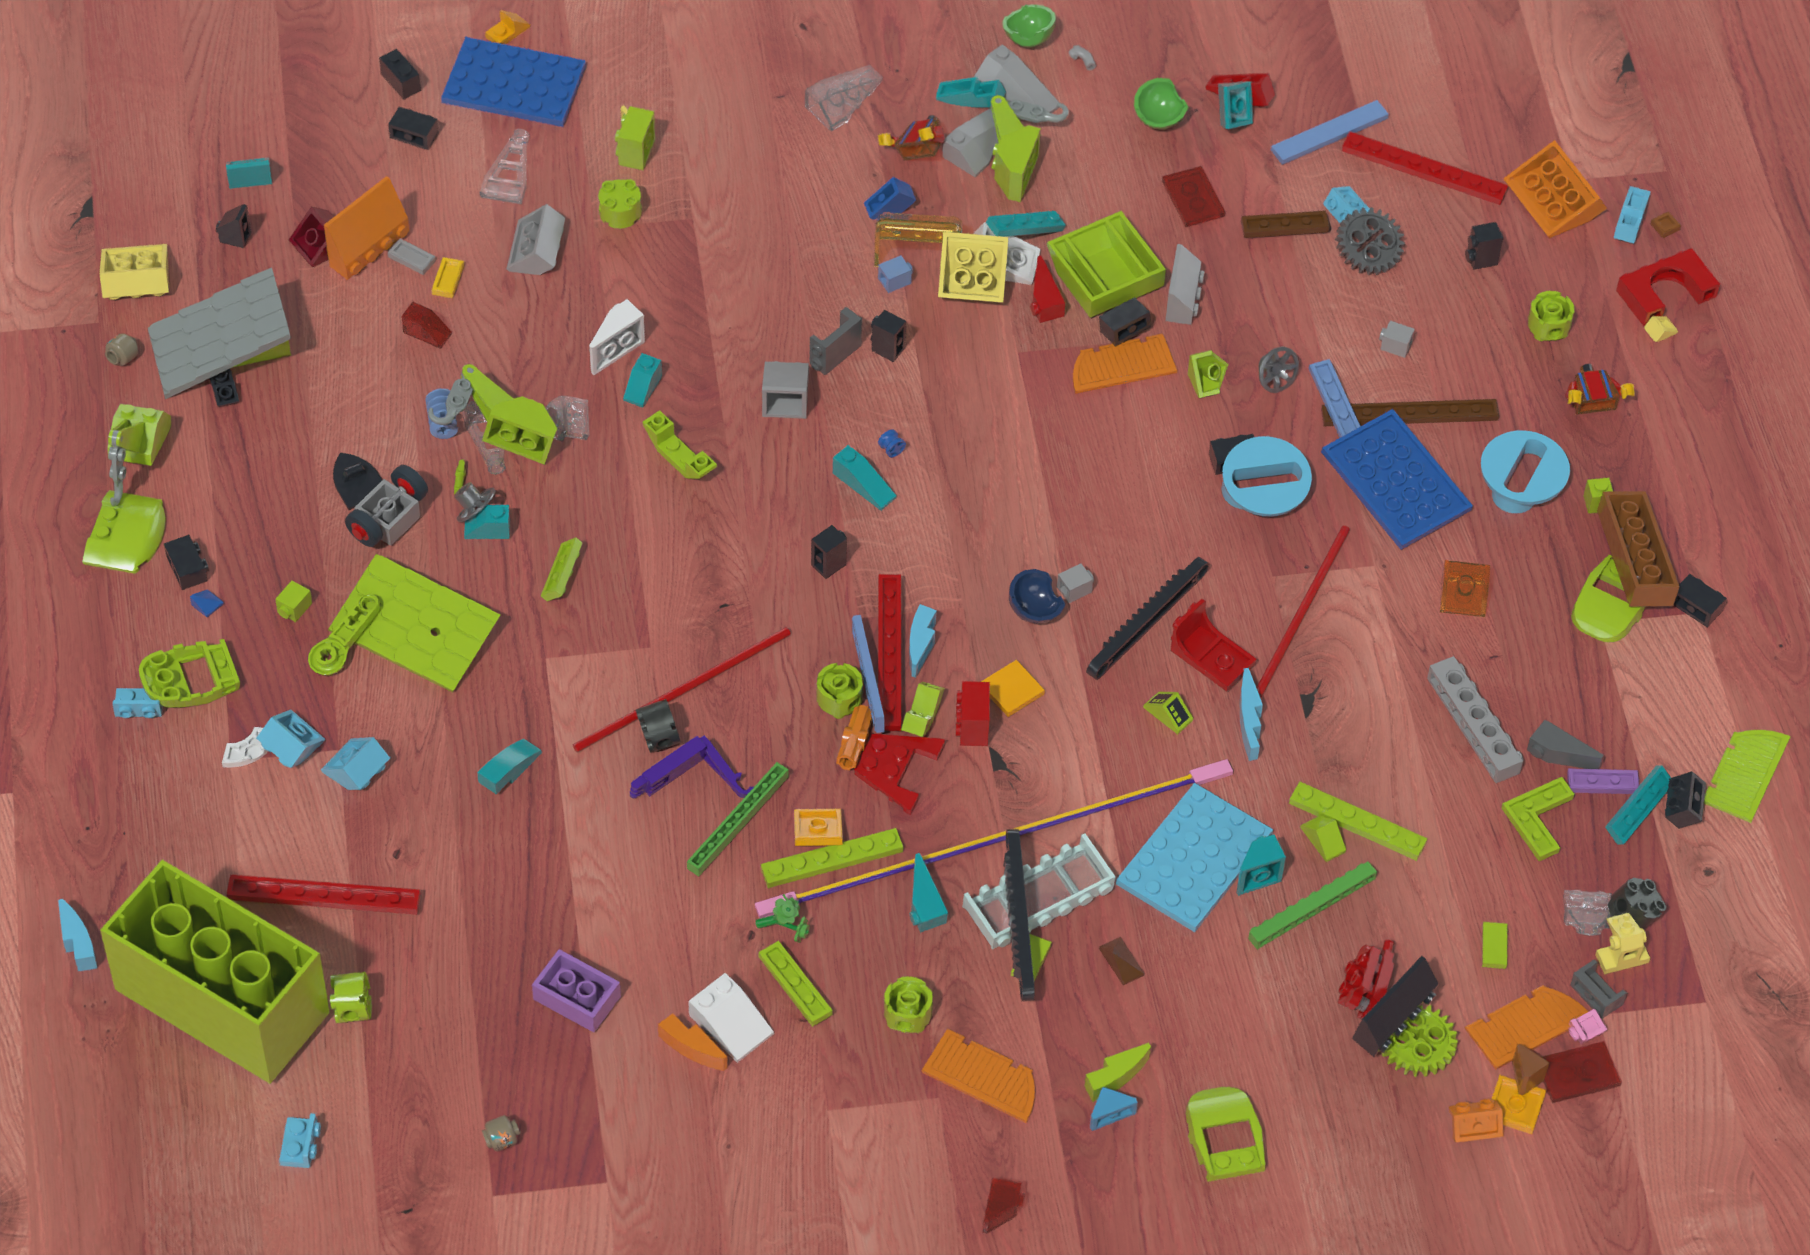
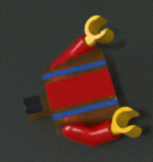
M934 115L928 116L926 120L912 122L900 137H891L890 133L878 135L879 145L896 147L903 160L936 156L941 143L945 140L944 130L939 126V119Z
M1584 364L1580 367L1581 373L1575 375V380L1569 384L1565 393L1568 404L1575 403L1576 415L1617 410L1620 396L1622 399H1625L1627 395L1635 396L1633 384L1626 383L1621 385L1610 377L1607 371H1594L1591 364Z

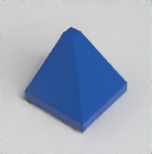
M208 589L190 596L191 605L205 617H209L224 604L222 600Z

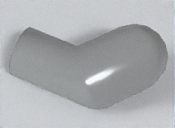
M1075 45L1069 50L1070 57L1073 59L1080 57L1087 70H1093L1096 67L1091 53L1083 47Z

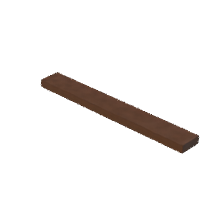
M1496 399L1350 404L1359 425H1364L1392 409L1405 424L1499 420ZM1322 405L1323 426H1334L1326 406Z

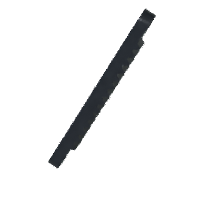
M1197 557L1184 570L1178 569L1177 575L1173 574L1171 581L1167 580L1166 586L1160 587V592L1156 591L1154 597L1149 598L1148 603H1143V609L1138 608L1137 614L1133 613L1131 620L1127 619L1126 625H1121L1120 631L1116 630L1114 632V637L1110 636L1108 642H1103L1102 650L1089 663L1086 673L1095 680L1100 679L1204 577L1209 568V563L1201 557Z
M1006 829L1007 852L1004 855L1003 867H1005L1009 933L1011 935L1010 943H1012V960H1014L1013 976L1019 979L1021 1001H1034V977L1019 829Z

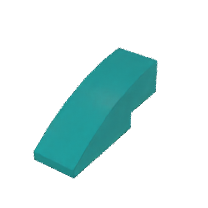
M978 77L940 82L935 98L937 101L965 107H991L992 97L996 95L1004 97L1006 90L1000 80L980 82Z
M525 739L513 743L494 756L477 772L478 783L497 794L508 782L512 784L538 758L542 750Z

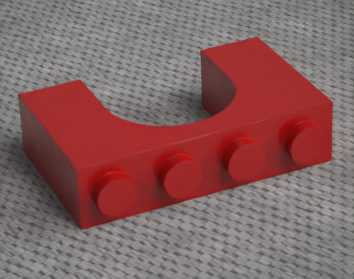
M1693 248L1685 251H1679L1668 258H1662L1651 265L1642 266L1631 273L1623 274L1619 277L1616 291L1643 327H1645L1652 316H1663L1666 307L1652 289L1651 285L1663 280L1677 282L1687 289L1698 305L1716 298L1720 283Z

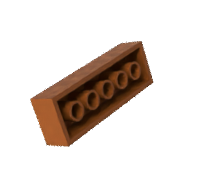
M1646 491L1603 492L1597 513L1629 607L1673 606L1679 590V584Z

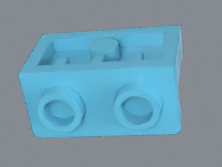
M1350 186L1332 188L1323 203L1339 223L1343 219L1345 220L1348 213L1352 215L1355 209L1359 212L1364 207L1366 212L1369 211V207Z
M116 688V697L112 704L115 717H162L163 706L160 705V701L151 700L144 691V688Z
M310 1113L309 1119L287 1117L279 1159L280 1166L310 1168L311 1159H315L317 1153V1145L314 1144L315 1137H319L321 1131V1123L317 1122L316 1113Z

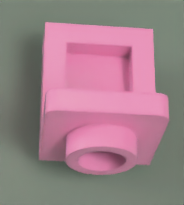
M1595 1009L1577 1019L1570 1020V1028H1568L1573 1040H1578L1581 1045L1607 1031Z

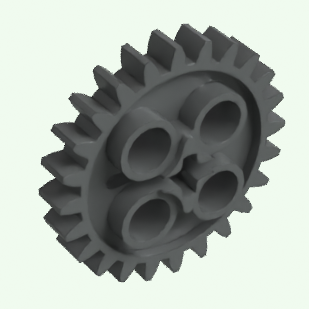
M1364 207L1359 212L1355 209L1352 215L1347 214L1345 220L1343 219L1339 224L1341 227L1336 231L1338 235L1335 240L1340 242L1336 249L1343 250L1339 256L1347 257L1344 263L1351 262V269H1354L1356 266L1359 267V273L1366 269L1367 275H1370L1372 270H1374L1376 275L1381 270L1386 273L1389 268L1392 269L1395 263H1398L1401 259L1400 256L1404 252L1401 248L1405 245V242L1400 241L1404 234L1398 233L1401 226L1394 227L1393 224L1396 219L1389 221V213L1382 216L1381 209L1377 213H1374L1373 207L1368 212H1366ZM1367 224L1371 225L1374 230L1369 229ZM1380 230L1383 231V233L1378 235L1374 241H1371L1361 252H1357V250L1361 248L1366 241L1371 240L1377 232H1379ZM1352 237H1356L1359 242H1355ZM1381 240L1386 241L1388 246L1384 245ZM1366 252L1372 254L1373 258H1370Z

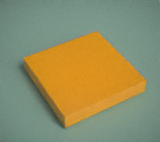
M1017 660L981 681L990 682V698L1007 717L1037 700L1045 693L1040 684Z
M794 809L795 846L842 845L841 809Z
M1499 1075L1492 1100H1496L1502 1108L1503 1125L1532 1134L1546 1090L1535 1087L1526 1094L1519 1095L1516 1080Z

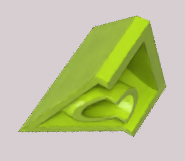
M1212 350L1192 354L1189 358L1188 376L1198 398L1220 393V387L1228 367V363L1212 352Z

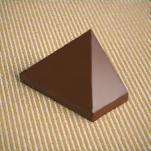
M1120 937L1099 946V950L1122 985L1144 976L1143 971Z

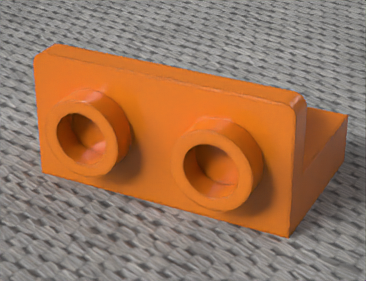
M1482 1099L1476 1103L1458 1102L1456 1105L1449 1106L1455 1143L1503 1137L1502 1108L1496 1100Z

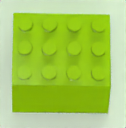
M1122 211L1047 242V247L1058 276L1090 318L1119 306L1134 297L1137 298L1164 286L1165 267Z

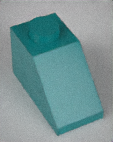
M641 353L632 368L623 401L644 408L662 378V360Z
M486 505L480 512L466 520L464 539H510L509 505Z

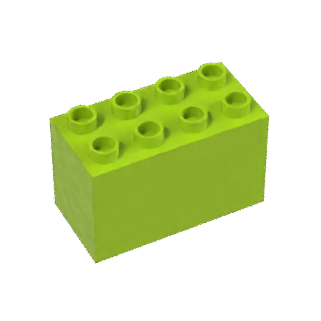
M164 860L158 863L100 930L116 991L269 1084L272 1083L330 1013L319 952Z

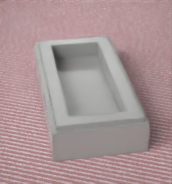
M399 239L388 251L389 258L422 275L436 262L434 255L402 239Z

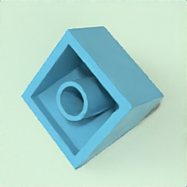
M292 710L271 717L256 738L261 742L265 750L274 753L279 758L281 764L290 768L300 765L325 741L324 737Z
M374 737L352 738L328 761L321 771L348 790H362L370 784V779L375 774L380 773L385 768V763L390 757Z

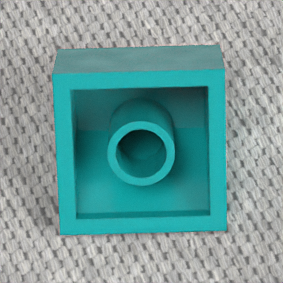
M1275 834L1260 836L1252 841L1240 867L1236 891L1238 896L1282 882L1286 856Z

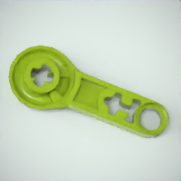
M367 593L362 595L329 637L317 643L311 649L308 655V663L315 673L322 676H330L343 668L346 663L348 650L380 611L381 605L374 594ZM367 601L375 602V606L372 609L363 608ZM359 620L360 622L359 624H351V621ZM330 654L332 658L330 660L326 658V661H324L323 656Z

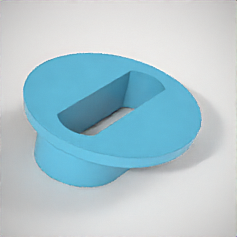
M1519 430L1503 433L1488 443L1481 457V472L1484 481L1492 490L1494 503L1503 511L1517 514L1526 512L1534 505L1547 502L1556 497L1563 490L1569 479L1570 464L1563 449L1552 439L1536 432ZM1528 453L1539 456L1541 461L1525 491L1516 493L1508 490L1506 486L1522 456Z
M1267 436L1250 438L1236 445L1225 459L1221 487L1222 495L1231 506L1244 509L1255 515H1283L1298 507L1307 496L1312 481L1311 469L1301 451L1289 442ZM1290 473L1294 474L1299 480L1247 488H1238L1233 483L1236 480Z

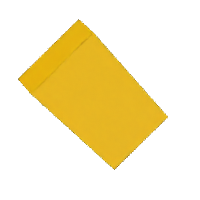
M442 258L431 289L432 295L453 298L464 268V261Z

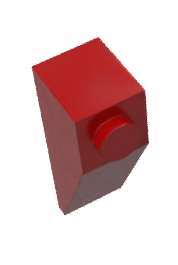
M1269 73L1213 75L1205 86L1206 90L1219 95L1218 84L1251 81L1252 106L1258 107L1267 106L1275 96Z
M1042 255L1037 257L1033 302L1030 304L1033 316H1037L1040 323L1064 317L1065 301Z

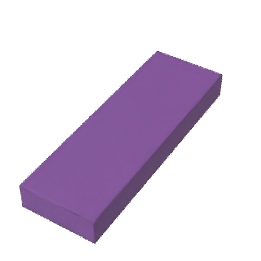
M1568 768L1567 771L1568 786L1573 793L1633 794L1639 787L1638 770Z

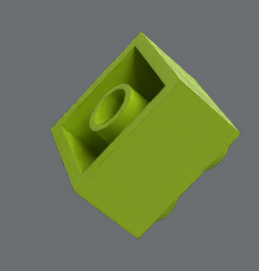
M630 106L627 114L622 116L621 129L616 131L615 142H618L616 156H618L620 166L644 170L655 141L654 111Z

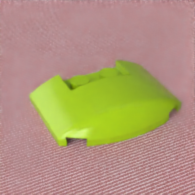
M109 490L102 500V507L91 536L87 539L82 562L85 565L136 574L140 571L138 566L152 559L162 541L166 522L162 499L122 493L119 504L112 506L110 499L114 498V491Z

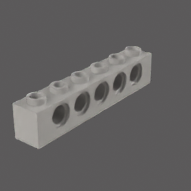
M1454 656L1430 665L1428 681L1494 782L1499 783L1520 774L1523 764L1521 753L1513 747L1510 736L1504 733L1498 718L1490 712L1487 701L1481 698L1475 683L1467 677L1463 665L1458 663Z

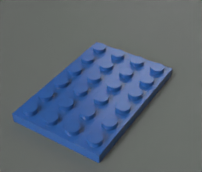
M465 37L441 96V102L563 127L584 73L586 60Z
M1393 409L1322 447L1321 453L1400 550L1472 510L1473 505Z

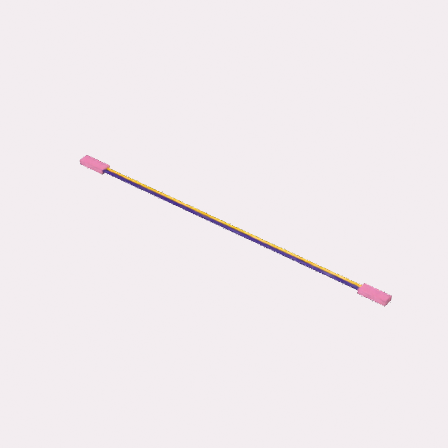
M1228 759L1190 770L1189 775L1013 829H1019L1021 836L1187 784L1196 783L1201 785L1233 775V770ZM1006 831L922 856V859L926 865L1006 840ZM915 859L804 893L795 894L793 891L785 894L788 899L791 897L794 900L798 899L800 904L811 899L913 869ZM780 895L755 903L759 919L774 915L775 901L779 898L784 899V897Z

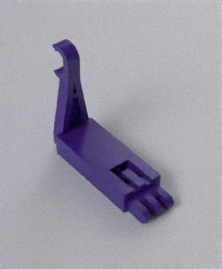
M704 735L701 738L698 736L694 737L643 772L641 776L631 782L629 795L635 799L646 792L650 797L702 760L739 797L745 798L754 787L750 786L749 789L743 790L736 783L741 779L742 772L734 774Z

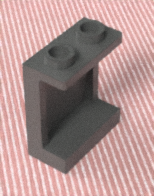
M845 307L840 311V327L824 340H820L815 335L810 337V365L813 369L820 371L826 376L861 346L862 318Z

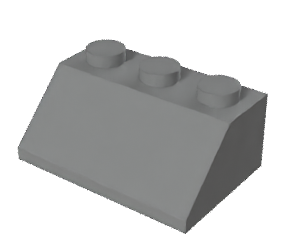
M546 204L519 219L507 270L509 272L541 275L546 271L552 270L556 265L560 239L564 231L565 217Z
M1177 244L1165 321L1191 325L1192 317H1197L1199 304H1196L1195 300H1200L1202 287H1198V283L1203 284L1204 271L1200 270L1201 261L1181 244Z

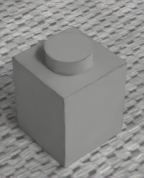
M1390 321L1387 328H1383L1379 336V340L1382 341L1381 350L1405 358L1412 344L1415 329Z
M1079 564L1058 574L1057 588L1067 602L1071 603L1092 593L1094 577L1089 570H1086L1082 564Z

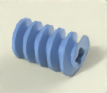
M440 388L431 391L425 398L427 412L429 408H433V414L436 417L444 418L447 414L446 400L450 390ZM428 415L430 433L434 437L448 439L457 434L456 417L447 425H438L432 422Z

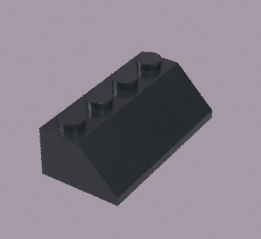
M1421 955L1365 1015L1356 1029L1352 1039L1373 1057L1380 1051L1385 1053L1393 1043L1391 1039L1394 1035L1399 1037L1407 1028L1406 1022L1409 1019L1414 1021L1422 1012L1420 1007L1424 1003L1429 1005L1437 996L1434 991L1439 983L1425 957Z

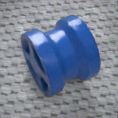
M893 429L883 433L878 440L879 446L886 449V454L891 458L898 456L906 447V442L902 438H898V433Z

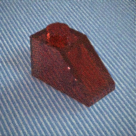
M413 301L401 316L403 333L439 349L443 347L452 335V331L432 309Z
M992 1178L982 1233L988 1234L1017 1216L1018 1207L1023 1208L1025 1193H1021L1022 1183Z

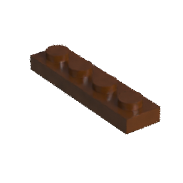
M1326 210L1241 216L1244 238L1329 232Z

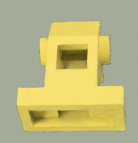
M1629 913L1607 918L1606 920L1613 934L1609 938L1611 946L1597 949L1595 954L1603 973L1608 974L1649 963L1650 957L1644 946V942L1647 940L1646 933L1643 928H1639Z

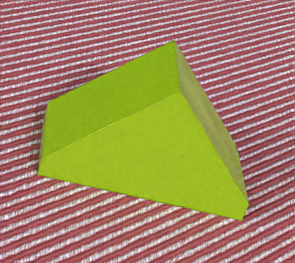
M1320 815L1300 826L1326 862L1346 853L1336 820Z

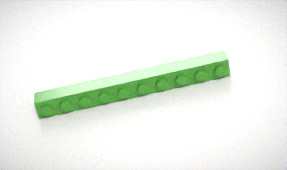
M776 762L689 858L687 869L699 877L787 780L789 769Z
M1368 861L1364 864H1359L1356 869L1349 870L1344 876L1337 877L1329 885H1324L1317 892H1312L1307 898L1300 899L1297 904L1288 906L1281 913L1278 912L1270 920L1267 919L1258 927H1253L1249 932V941L1258 950L1374 881L1377 871Z

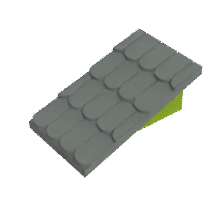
M272 268L240 280L241 283L219 291L208 299L181 309L177 314L155 322L148 328L165 399L229 368L291 355L289 339H291Z

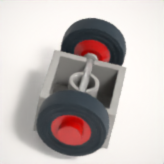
M399 465L391 473L393 484L383 479L355 507V510L346 516L345 524L347 529L360 543L373 547L380 540H383L391 546L420 518L419 501L427 495L428 486L421 475L407 465Z

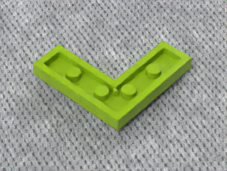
M1560 777L1502 804L1501 809L1538 861L1559 853L1560 847L1537 815L1573 800L1574 793L1563 777Z

